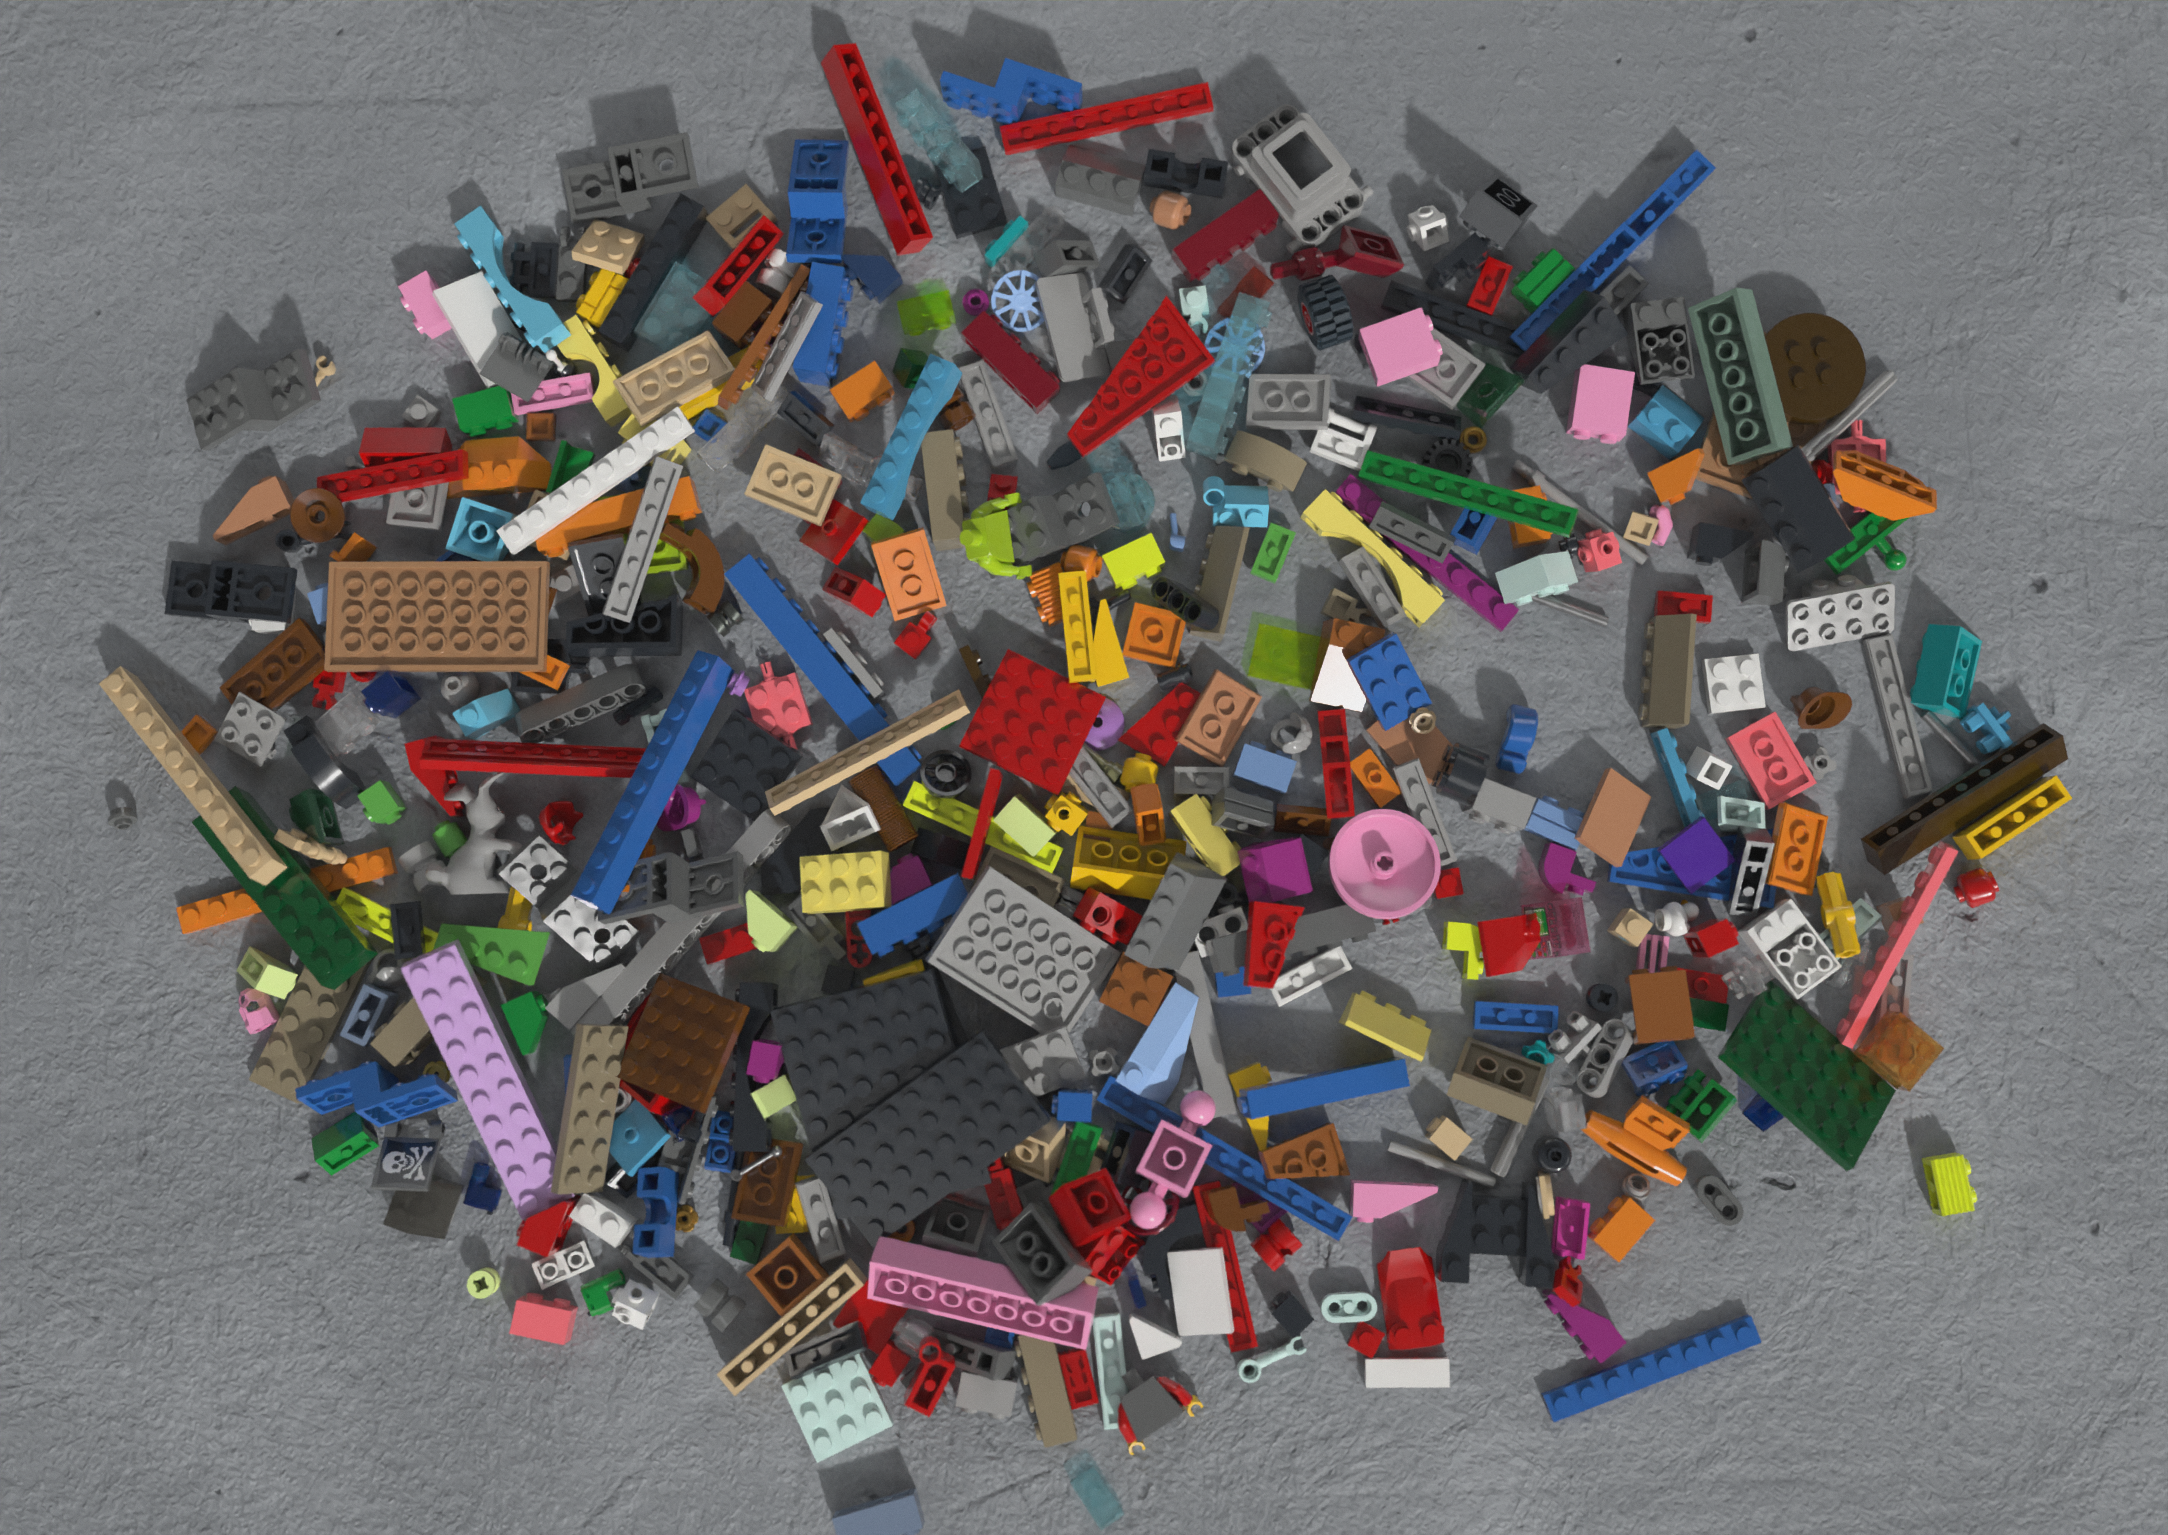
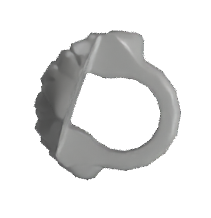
M1291 712L1290 719L1278 722L1271 731L1273 744L1277 748L1282 749L1286 754L1300 753L1306 750L1312 742L1313 732L1310 723H1308L1306 718L1294 712ZM1286 727L1301 729L1294 740L1284 744L1278 741V734L1282 729Z
M389 948L381 951L374 958L372 964L373 972L368 978L375 986L395 989L407 982L401 967L412 958L397 959V967H384L379 971L378 965L380 960L386 955H395L394 949Z

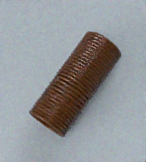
M875 765L851 778L849 784L853 788L854 793H856L855 795L870 805L881 828L877 833H879L881 840L886 845L885 847L888 852H893L916 839L919 834H917L912 822L907 817L908 815H906L905 810L901 807L902 804H899L900 801L895 796L879 765Z

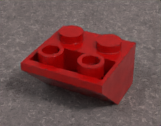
M1122 1224L1098 1239L1077 1247V1250L1093 1270L1090 1274L1111 1286L1131 1259L1138 1253V1250L1145 1241Z

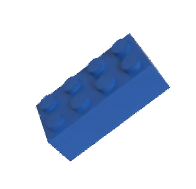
M812 262L806 293L823 306L794 358L793 369L800 382L832 387L833 379L837 380L839 374V363H836L838 353H842L844 347V337H841L842 327L846 328L848 324L849 312L846 311L847 301H852L853 285H850V277L847 276L844 267Z
M957 873L858 923L857 926L871 955L878 954L879 958H882L895 951L894 945L903 942L905 946L919 939L918 933L926 929L931 933L945 925L944 920L954 917L968 893Z

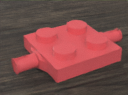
M1855 420L1851 424V437L1835 439L1828 446V463L1833 468V456L1836 450L1842 452L1854 450L1886 462V439H1871L1863 436V421ZM1833 473L1829 483H1834L1836 495H1841ZM1853 506V513H1863L1865 509Z
M771 662L762 663L760 667L764 680L758 685L746 688L744 691L752 718L759 725L778 738H783L785 743L798 750L793 734L802 728L813 725L798 675L794 672L782 677L774 676Z

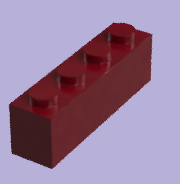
M1259 189L1173 248L1172 259L1189 283L1195 279L1200 281L1211 273V268L1217 264L1222 266L1231 260L1234 252L1239 249L1244 251L1255 242L1254 239L1260 234L1265 236L1272 232L1277 226L1279 213L1263 191Z
M985 311L981 312L961 332L962 340L1038 415L1060 393L1059 379L1050 370L1045 372L1039 366L1041 362L1034 353L1030 351L1027 354L1020 347L1022 342L1013 333L1008 335L1002 329L1003 323L994 314L989 316Z

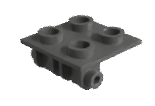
M503 333L499 338V345L479 374L524 401L529 402L554 364V361L548 360L546 354L533 348L511 333Z

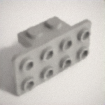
M1082 273L1039 278L1035 282L1061 381L1070 382L1107 376L1110 373V367L1104 350V343L1112 342L1115 339V330L1108 316V303L1106 298L1103 297L1102 289L1094 288L1089 291L1086 277Z
M1842 575L1838 579L1828 581L1815 580L1812 584L1802 585L1803 598L1789 600L1786 603V647L1789 651L1891 633L1894 630L1895 586L1891 582L1866 586L1853 575Z

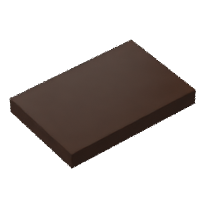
M772 1138V1148L780 1146L782 1154L778 1157H771L742 1175L741 1180L738 1182L731 1215L732 1219L787 1228L803 1149L802 1143ZM745 1151L742 1168L769 1152Z

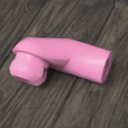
M1653 505L1650 508L1649 516L1659 519L1652 542L1656 545L1664 546L1673 527V522L1669 509L1666 506Z

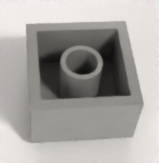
M1485 778L1477 796L1471 794L1468 800L1473 802L1469 806L1465 805L1463 813L1468 814V819L1479 824H1484V822L1492 823L1495 825L1494 829L1505 834L1515 833L1525 829L1536 798Z

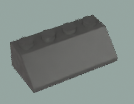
M1177 852L1124 955L1148 968L1179 970L1227 878Z

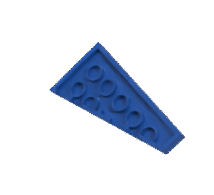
M1767 829L1772 838L1773 829ZM1737 834L1719 837L1733 856ZM1659 847L1627 852L1621 867H1614L1609 864L1607 882L1729 902L1732 864L1692 894L1687 892L1657 850ZM1764 885L1759 907H1774L1775 886Z

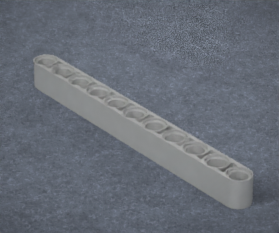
M770 809L765 810L726 853L738 851L743 855L744 886L792 831L791 825L779 814L775 816ZM717 879L712 884V891L720 886L721 879ZM721 912L675 923H668L666 921L574 1025L571 1034L575 1037L577 1024L623 1025L652 992L659 974L667 975Z

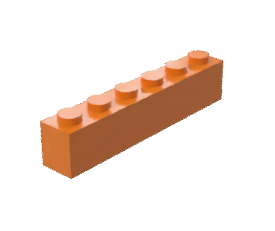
M690 476L678 480L664 524H670V521L677 519L689 521L695 519L696 514L702 513L696 486ZM644 488L588 504L536 540L538 551L545 556L548 555V557H558L564 554V550H568L569 542L619 533H627L629 535Z

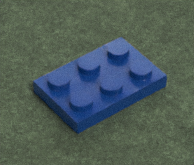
M1390 633L1346 660L1383 730L1387 731L1409 718L1418 708L1427 707L1432 704L1396 633Z

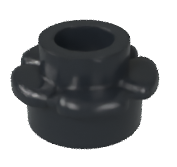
M1574 533L1570 535V538L1562 536L1563 540L1558 541L1561 552L1568 551L1571 559H1573V556L1578 555L1577 551L1579 548Z

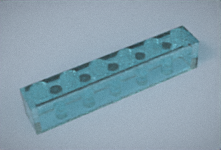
M1239 292L1185 450L1214 460L1217 459L1218 453L1224 454L1229 438L1224 437L1227 427L1233 428L1238 414L1233 412L1236 402H1242L1246 388L1242 387L1244 378L1251 377L1255 365L1254 362H1251L1253 352L1259 353L1264 339L1259 336L1262 327H1268L1272 312L1268 311L1270 302Z

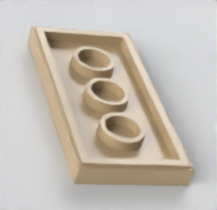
M707 330L615 379L613 384L640 426L643 427L669 413L676 407H680L728 381L735 368L710 331Z

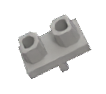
M1573 1011L1567 1017L1566 1022L1570 1028L1566 1032L1558 1029L1548 1036L1552 1046L1548 1051L1568 1064L1572 1059L1576 1060L1580 1055L1587 1058L1591 1050L1589 1045L1594 1041L1593 1037L1602 1029L1597 1022L1586 1018L1577 1011Z

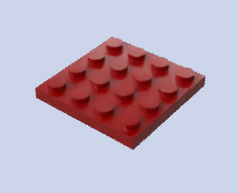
M1007 649L959 747L1059 795L1106 697L1077 682L1069 683V678Z

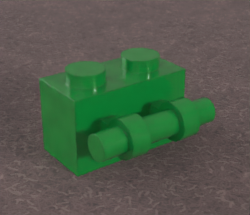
M1697 1069L1691 1077L1688 1075L1683 1081L1685 1084L1680 1091L1668 1099L1669 1104L1665 1109L1674 1115L1678 1110L1683 1114L1680 1118L1690 1124V1131L1688 1133L1703 1143L1737 1102V1099L1713 1079L1704 1088L1700 1083L1706 1075ZM1695 1091L1699 1095L1688 1107L1684 1102Z

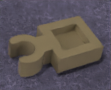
M1336 588L1331 589L1320 612L1330 619L1350 620L1362 624L1359 621L1361 614L1365 617L1371 616L1368 609L1355 608L1358 600Z

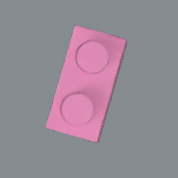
M427 271L398 286L403 295L399 298L408 312L412 310L416 317L412 321L421 334L426 333L433 340L452 329L432 295L434 290L439 289V286Z

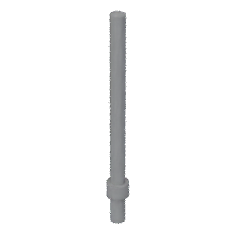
M1519 459L1511 467L1526 478L1530 486L1540 485L1541 490L1559 504L1577 508L1579 511L1577 517L1592 529H1601L1602 533L1613 532L1619 542V549L1642 565L1647 560L1648 556L1545 480L1546 476L1538 470L1533 471Z

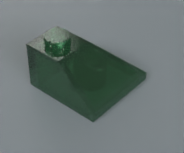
M310 788L289 799L291 804L289 815L298 828L319 843L338 846L345 844L334 802L321 790Z

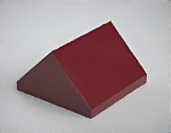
M1343 225L1337 259L1338 267L1380 278H1386L1403 268L1404 262L1391 237Z

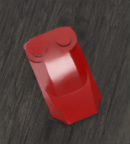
M1421 1247L1388 1251L1384 1259L1380 1263H1376L1389 1350L1415 1349L1445 1342L1432 1257L1427 1255Z

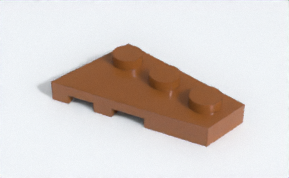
M1331 1122L1258 1151L1266 1178L1268 1179L1351 1175L1334 1123Z

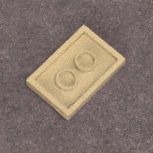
M765 444L744 494L749 498L821 526L842 476Z

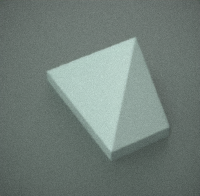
M1725 796L1717 797L1718 825L1721 832H1738L1739 826L1766 829L1765 804L1763 802Z

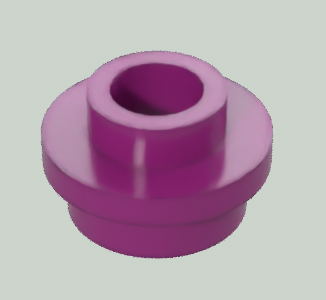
M972 289L963 297V308L969 315L978 316L981 312L988 310L989 298L984 291ZM978 298L981 302L979 305L974 306L971 304L972 299Z

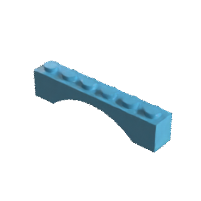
M930 354L860 502L868 510L894 521L905 497L910 472L920 445L938 413L951 399L963 374L954 363Z

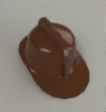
M1809 687L1800 695H1794L1790 698V701L1793 703V712L1798 718V725L1801 729L1831 728L1843 721L1852 707V699L1847 693L1828 692L1819 687Z

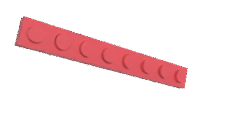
M1940 841L1938 846H1934L1928 855L1929 863L1924 872L1921 871L1917 875L1914 883L1915 889L1911 897L1907 896L1901 906L1902 914L1898 921H1894L1891 924L1887 942L1877 950L1875 955L1876 962L1872 970H1868L1862 979L1863 987L1859 994H1855L1852 997L1847 1017L1845 1019L1842 1018L1838 1023L1836 1037L1842 1045L1853 1049L1958 853L1951 845Z

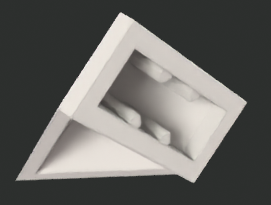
M841 785L820 826L831 851L881 829L870 805L843 785Z

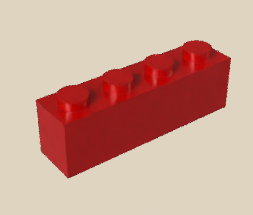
M763 215L742 237L692 298L710 315L714 316L729 302L784 233Z

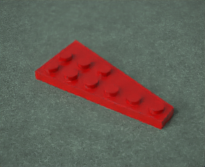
M1167 296L1115 366L1106 382L1097 391L1096 396L1088 407L1084 409L1067 433V437L1083 458L1215 363L1213 356Z

